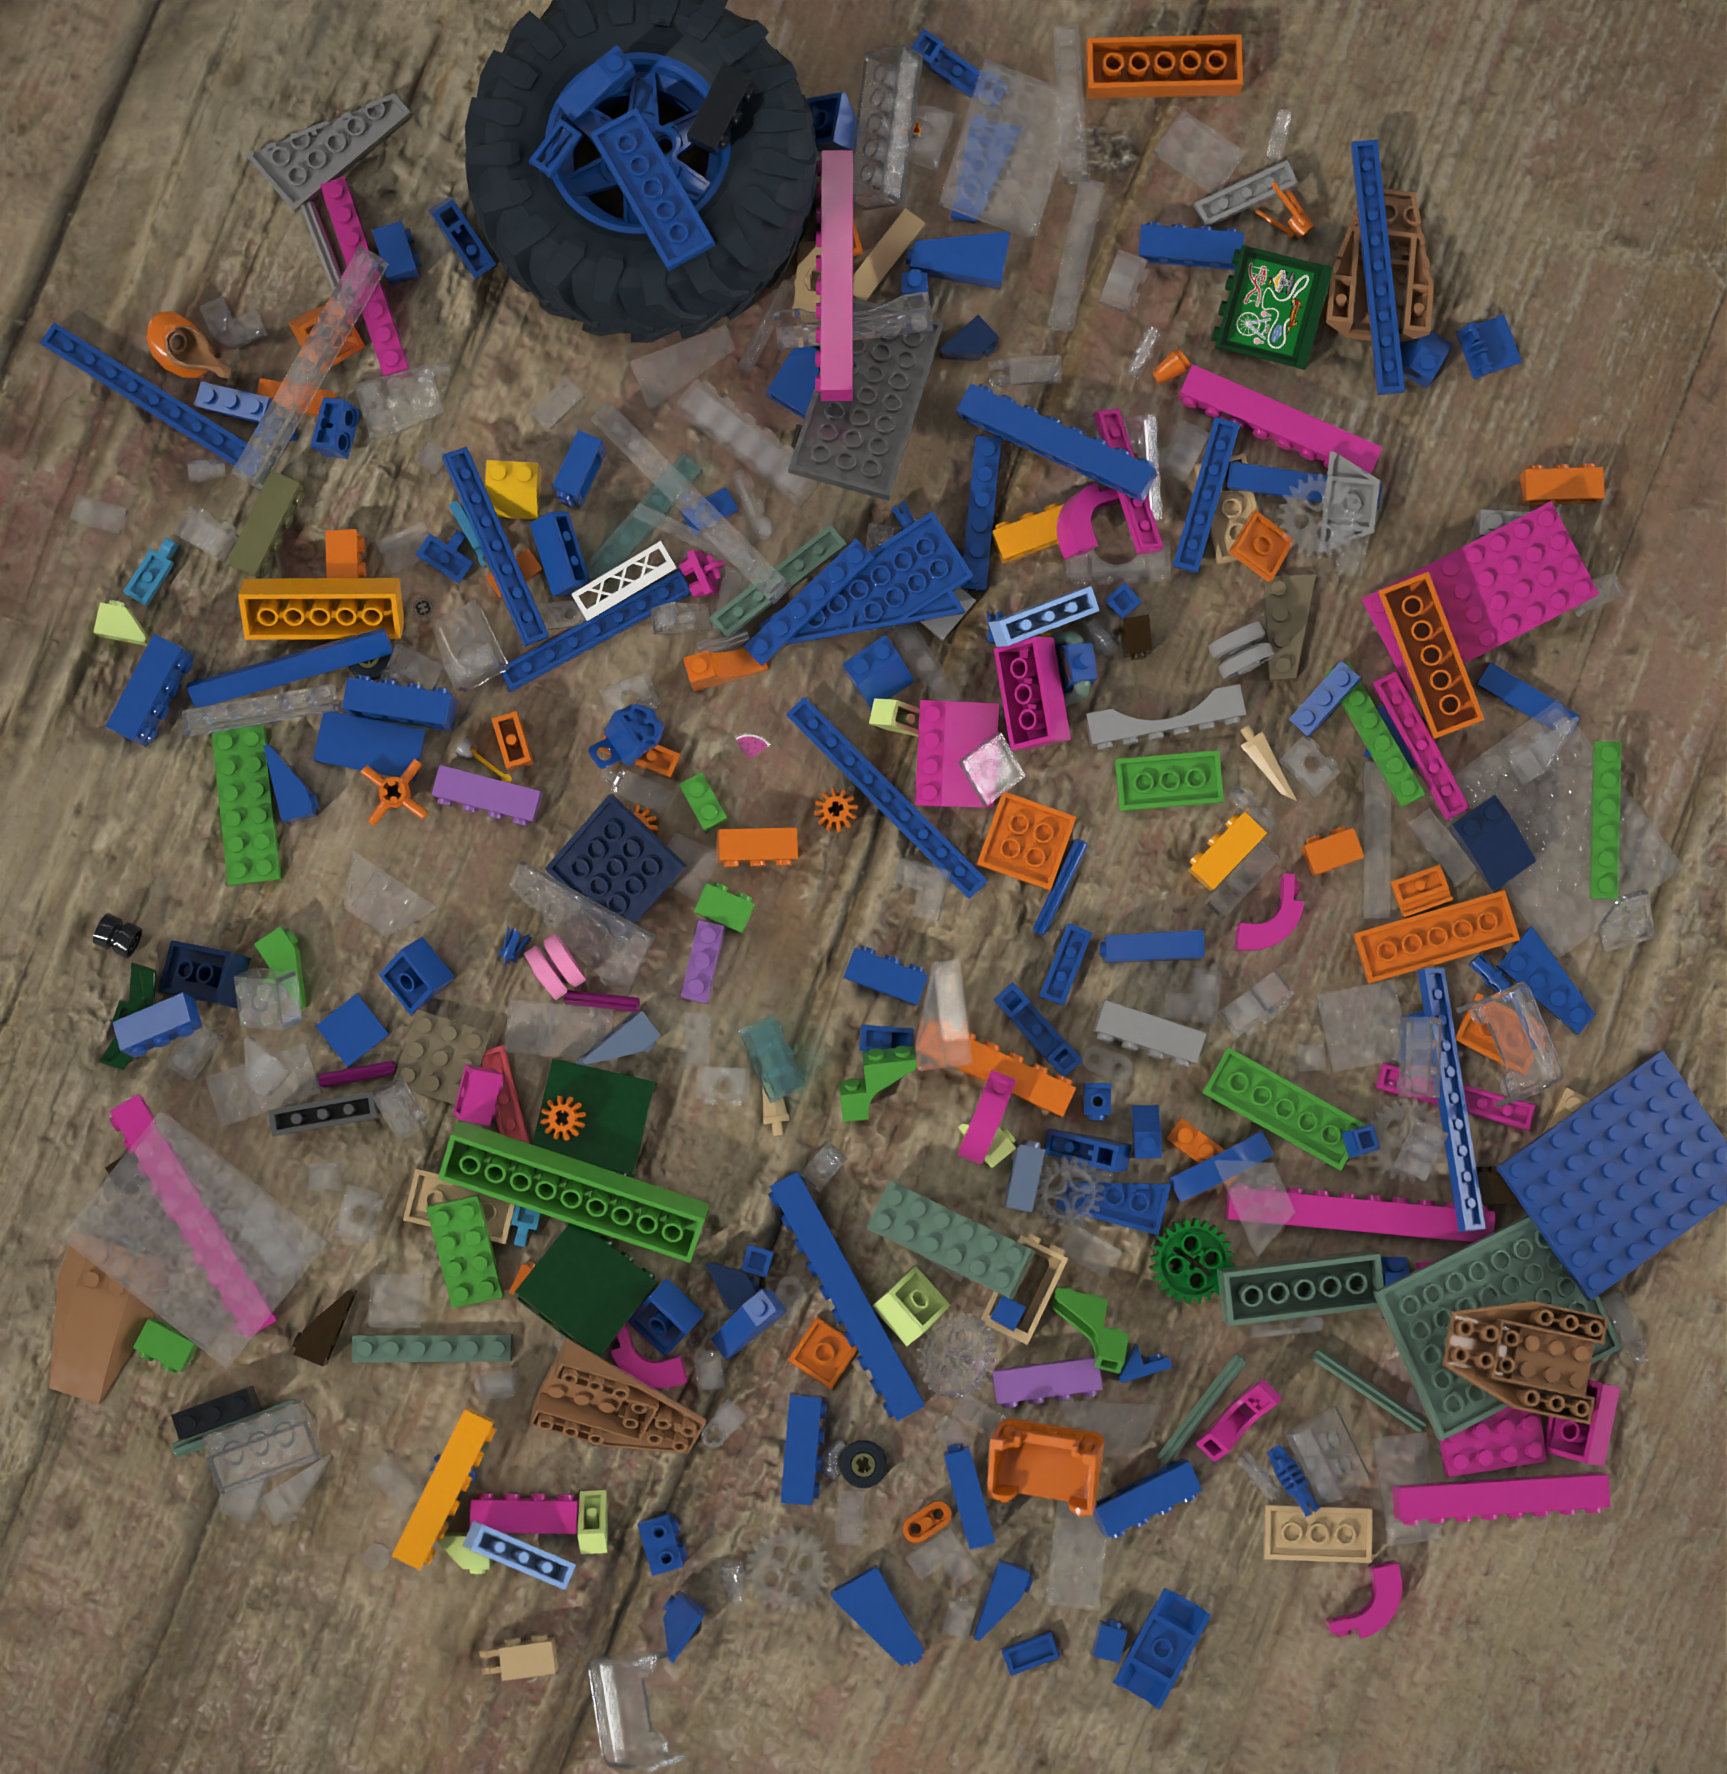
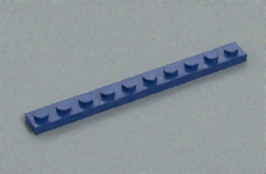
M1378 139L1353 141L1350 146L1377 395L1404 393L1405 386Z
M53 322L41 340L40 344L255 480L258 479L269 462L270 458L55 322Z
M805 697L786 714V717L968 899L988 881Z
M1424 968L1418 970L1458 1232L1483 1230L1486 1227L1445 968Z

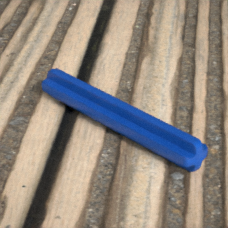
M1080 839L1074 841L1033 926L1035 933L1043 936L1046 934L1088 846L1086 842Z

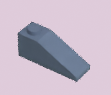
M634 1011L575 1061L580 1065H586L642 1051L645 1053L657 1044L655 1040L661 1034L643 1011Z

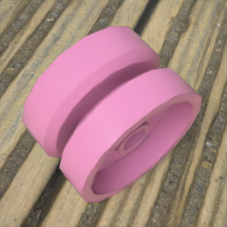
M553 933L544 939V947L550 956L547 957L542 949L537 946L526 951L524 955L538 981L557 1000L567 993V987L561 978L562 976L574 987L587 979L565 944L556 933Z

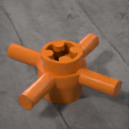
M414 758L400 778L390 777L385 779L368 765L362 769L361 774L379 787V797L381 800L380 804L367 819L370 824L375 827L389 808H400L403 806L421 820L426 818L429 812L410 798L411 790L408 785L423 764ZM394 785L399 786L398 792L401 794L399 798L395 796L389 798L387 796Z

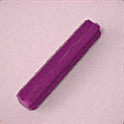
M567 990L563 998L564 1003L570 1005L625 1011H638L640 1007V999L638 997Z
M387 1061L319 1074V1084L321 1087H330L395 1075L397 1068L394 1061Z

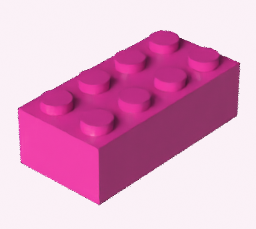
M1032 637L1009 646L994 648L1011 751H1029L1071 740L1054 638Z

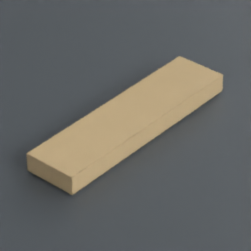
M905 208L853 275V298L864 301L869 300L924 229L926 223L908 209Z

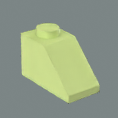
M109 600V604L100 602L93 633L103 638L148 645L150 638L132 611L124 607L125 603Z
M874 698L869 724L885 730L918 737L920 708L898 700Z
M961 1124L958 1129L965 1135L969 1125ZM998 1128L984 1159L990 1168H993L1016 1149L1013 1145L1016 1139L1007 1129L1002 1131Z
M606 1490L580 1491L577 1535L581 1554L607 1553L608 1512Z
M446 1532L442 1541L437 1540L462 1569H470L469 1573L484 1574L486 1570L493 1566V1559L462 1546L468 1533Z

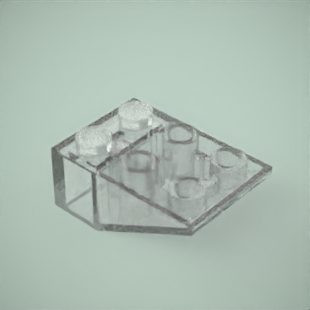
M429 364L354 384L370 441L396 435L444 414Z

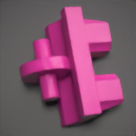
M692 549L686 553L688 557L679 563V567L684 576L695 573L698 581L689 585L692 596L699 598L706 595L715 596L721 593L716 581L722 578L719 570L725 566L723 560L715 561L712 554L704 556L702 550L695 551Z

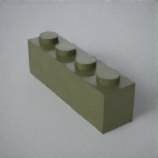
M271 470L227 561L229 566L255 579H261L263 575L265 576L269 572L271 567L270 559L273 553L277 552L281 547V536L284 530L288 529L292 524L294 518L292 513L295 507L299 506L304 499V487L299 482Z

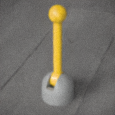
M466 736L457 747L455 753L464 759L476 758L501 777L502 781L511 783V775L504 774L477 753V744L470 737Z

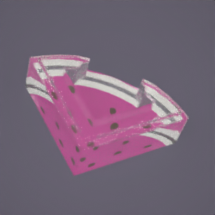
M743 733L735 737L749 760L771 746L764 737L757 734Z

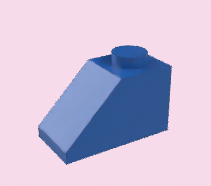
M1158 1105L1131 1106L1133 1158H1162Z

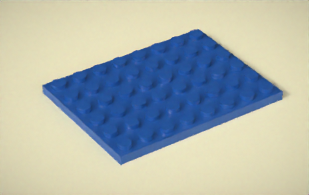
M1663 1050L1658 1051L1496 1167L1587 1301L1593 1300L1727 1202V1141Z

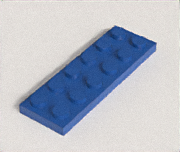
M637 108L590 133L591 139L668 271L715 246L714 240Z

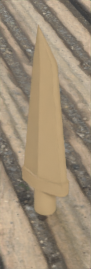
M1249 725L1241 729L1240 731L1247 741L1240 745L1243 751L1249 755L1280 794L1297 801L1263 731L1255 735Z
M768 1045L762 1059L763 1123L772 1124L773 1136L784 1135L782 1122L790 1120Z

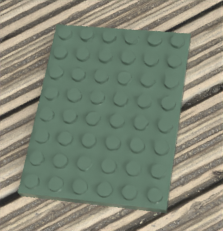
M1529 1215L1373 1292L1438 1440H1444L1509 1407L1504 1402L1442 1365L1452 1311L1535 1301L1608 1317L1599 1296L1591 1301L1586 1300ZM1609 1319L1607 1321L1604 1344L1594 1343L1591 1364L1622 1349Z

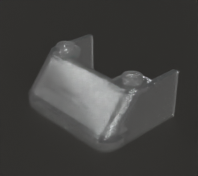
M1525 982L1511 985L1456 1008L1458 1013L1470 1009V1015L1475 1022L1480 1025L1488 1024L1507 1073L1502 1075L1500 1088L1506 1097L1495 1103L1496 1108L1531 1097L1563 1080V1067L1531 989Z
M642 1650L601 1657L592 1660L589 1664V1675L602 1757L604 1762L611 1768L652 1771L685 1760L684 1754L668 1753L667 1738L661 1732L652 1730L644 1678L653 1675L655 1660L668 1657L667 1651Z

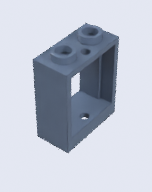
M1024 1140L1023 1145L1017 1144L1004 1202L1005 1207L1027 1212L1033 1211L1045 1149L1040 1148L1041 1143Z

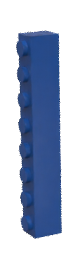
M969 385L956 410L960 419L1143 503L1157 477L1156 469L1151 461L1145 458H1140L1139 460L1133 458L1123 448L1117 447L1114 449L1109 447L1107 442L1099 437L1094 436L1093 439L1087 437L1077 427L1070 426L1068 428L1063 426L1061 421L1053 416L1048 415L1047 418L1041 416L1035 408L1028 405L1024 407L1015 404L1016 401L1007 395H1002L1001 397L995 395L985 385Z

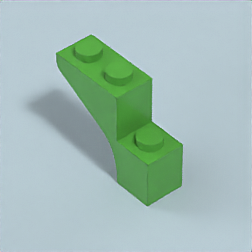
M902 1045L891 1049L875 1048L862 1052L865 1079L850 1078L846 1081H839L843 1122L869 1119V1105L875 1094L916 1069L915 1046L908 1047Z
M1056 1287L1051 1307L1090 1340L1095 1352L1094 1368L1120 1374L1125 1362L1129 1333H1124L1117 1328H1104L1108 1299L1101 1298L1096 1294L1087 1295L1075 1292L1071 1288Z

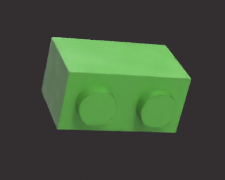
M702 772L679 784L705 833L728 822L724 811Z
M715 881L713 885L706 883L694 913L743 934L755 909V904L751 902L752 897L738 892L735 896L727 892V886Z
M151 1318L147 1320L133 1348L140 1351L138 1354L140 1357L148 1361L155 1359L163 1363L161 1366L163 1369L176 1373L177 1371L182 1372L187 1369L201 1341L156 1318Z

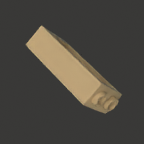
M1028 1232L1025 1237L1019 1234L1016 1242L1035 1250V1254L1047 1259L1049 1265L1022 1323L1016 1326L1014 1331H1011L990 1319L1002 1296L995 1291H992L979 1319V1322L1028 1345L1069 1259L1064 1256L1065 1250L1053 1244L1047 1248L1039 1244L1040 1238Z

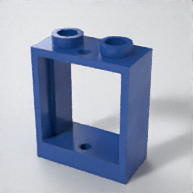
M580 430L577 431L552 485L556 496L560 498V503L570 508H573L574 505L582 507L607 453L602 440Z

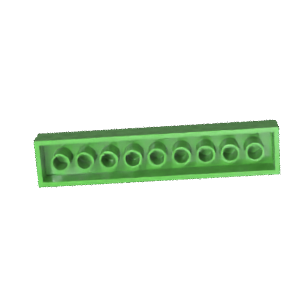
M458 1120L451 1133L438 1177L440 1180L688 1263L691 1262L710 1206L709 1203Z

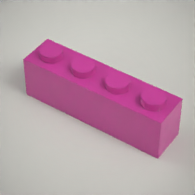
M480 1492L478 1497H473L470 1500V1527L474 1520L502 1533H578L579 1498H573V1494L561 1493L557 1494V1498H547L546 1493H532L531 1498L520 1497V1493H504V1497H494V1493Z

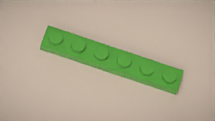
M1350 661L1345 662L1355 672ZM1333 669L1327 671L1325 676L1327 677ZM1360 681L1341 704L1399 806L1403 808L1423 798L1425 792Z
M1593 742L1589 899H1618L1622 742Z

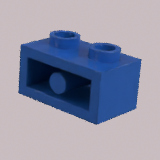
M402 221L373 229L372 232L389 283L394 285L420 277L418 268L422 267L418 252L413 253L411 244L415 243L411 229H406Z
M667 1512L640 1520L637 1525L652 1576L683 1567L685 1564L684 1559H687L688 1556L684 1543L679 1544L677 1533H680L677 1518H672L671 1513Z

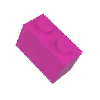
M465 1064L453 1115L460 1121L490 1126L491 1120L495 1118L497 1113L496 1100L498 1093H501L503 1089V1075L496 1069Z

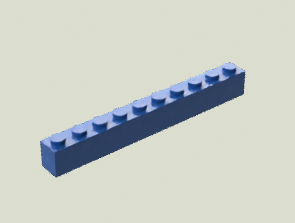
M797 1171L770 1186L772 1192L768 1193L773 1205L775 1208L780 1205L785 1214L781 1216V1219L788 1231L793 1229L797 1236L793 1241L800 1254L805 1252L810 1261L806 1265L813 1277L818 1275L823 1285L819 1286V1289L825 1300L831 1299L835 1308L831 1311L838 1324L843 1322L848 1332L844 1333L851 1348L856 1346L861 1355L857 1359L864 1371L869 1369L873 1379L870 1380L874 1391L876 1394L882 1393L886 1402L882 1405L889 1418L894 1416L899 1421L924 1407L923 1399L874 1309L871 1307L868 1298L799 1172Z

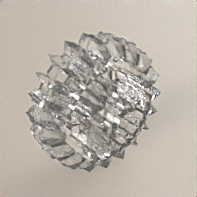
M1062 1156V1164H1058L1054 1158L1051 1160L1053 1168L1050 1169L1048 1165H1043V1169L1047 1173L1045 1175L1040 1173L1039 1180L1042 1182H1038L1037 1190L1040 1191H1037L1035 1199L1041 1200L1037 1201L1034 1205L1036 1209L1043 1208L1040 1213L1043 1218L1050 1215L1048 1221L1051 1224L1055 1223L1058 1219L1059 1227L1063 1228L1066 1220H1068L1070 1228H1074V1220L1077 1219L1080 1225L1085 1224L1083 1216L1086 1215L1089 1219H1092L1093 1215L1090 1210H1100L1095 1201L1101 1202L1104 1199L1100 1194H1096L1104 1190L1103 1185L1096 1184L1100 1182L1101 1176H1092L1096 1169L1093 1166L1087 1168L1088 1162L1086 1160H1082L1078 1165V1158L1076 1156L1071 1158L1070 1164H1068L1066 1156ZM1070 1172H1076L1084 1176L1088 1185L1074 1184ZM1062 1173L1060 1183L1048 1190L1051 1181ZM1067 1183L1074 1190L1069 1194V1201L1064 1193L1062 1194V1192H1066ZM1088 1194L1082 1206L1074 1210L1076 1200ZM1048 1198L1062 1200L1066 1212L1054 1209L1049 1204Z

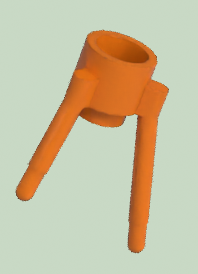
M1273 182L1271 184L1272 188L1293 214V217L1287 222L1290 227L1284 226L1259 209H1256L1255 213L1285 232L1290 239L1294 236L1301 239L1314 227V224L1306 215L1292 191H1286L1291 200L1290 202L1278 185Z

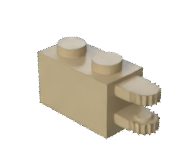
M547 1634L533 1635L531 1640L521 1641L520 1637L509 1638L500 1647L479 1651L480 1658L499 1656L500 1664L486 1665L481 1668L483 1675L501 1673L502 1681L556 1674L558 1670L555 1637L547 1638Z

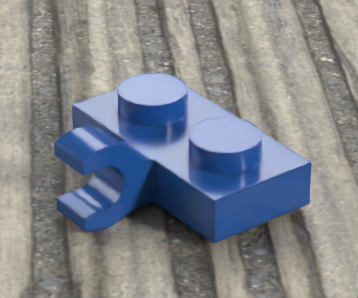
M458 530L448 544H445L429 533L415 554L416 557L457 584L461 583L473 565L471 560L457 552V549L466 538V535Z

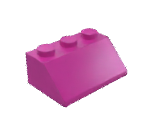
M1588 1380L1585 1396L1594 1397L1590 1424L1549 1416L1544 1437L1546 1452L1587 1464L1604 1466L1620 1387Z

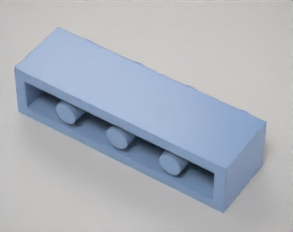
M1091 586L1077 588L988 623L996 646L1002 647L1020 642L1100 610Z
M474 1520L462 1545L474 1552L566 1590L576 1564Z

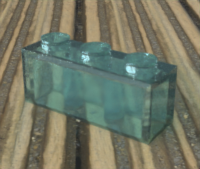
M774 1015L738 1031L770 1103L805 1088L804 1075L797 1068L793 1060V1050L786 1044L782 1025L775 1019Z

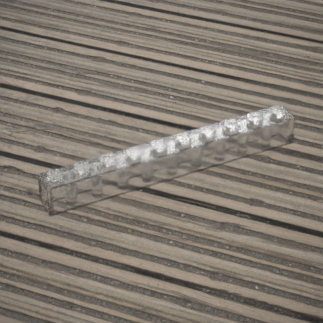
M359 245L233 468L232 474L259 489L263 488L271 470L276 465L386 270L388 263L383 258Z
M609 400L590 418L769 601L775 604L792 587L763 555Z

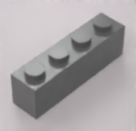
M367 1092L268 1110L272 1136H283L382 1118L378 1092Z

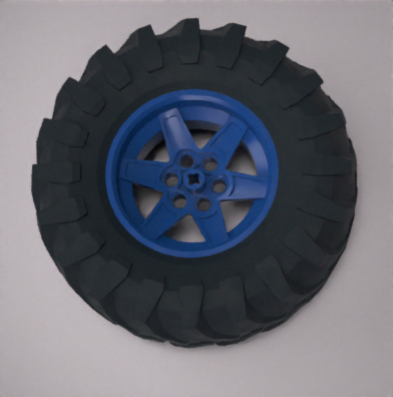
M552 0L540 19L529 10L512 28L503 52L493 50L480 74L477 97L471 98L465 124V169L468 190L478 222L492 251H495L506 273L526 292L534 294L539 300V306L550 315L583 322V331L599 337L631 333V343H653L675 331H679L682 339L704 333L724 315L731 321L753 305L765 286L771 288L788 268L796 246L799 245L806 232L813 209L817 180V147L812 113L805 95L801 94L796 80L798 74L792 61H789L767 42L764 37L769 31L758 20L739 17L726 9L725 6L728 0ZM618 45L634 66L636 75L575 123H572L557 103V100L598 59ZM725 63L751 76L753 79L752 87L755 88V91L749 103L745 101L740 110L743 112L740 122L736 127L733 125L728 135L731 138L724 151L720 149L717 156L709 152L708 169L704 178L678 158L694 145L688 141L687 133L722 64ZM628 102V112L635 108L638 109L660 148L665 145L672 147L669 153L663 154L715 242V246L670 271L666 269L624 194V219L608 214L588 198L601 191L620 188L604 159L600 157L576 170L577 154L584 135L593 142L590 133L614 120L604 113L611 108ZM658 102L671 105L686 115L661 126ZM559 119H562L582 133L583 137L550 179L545 173H541L535 166L530 165L529 159ZM564 128L560 131V133L557 135V137L554 139V141L551 143V145L539 159L540 163H542V161L551 151L553 146L557 143V141L566 131ZM571 134L570 137L567 139V141L564 143V145L561 147V149L558 151V153H557L556 156L553 158V160L550 162V164L547 166V168H549V167L552 165V163L555 161V159H556V158L558 157V155L561 153V151L563 150V148L566 146V144H567V143L569 142V140L572 138V136H573L572 134Z

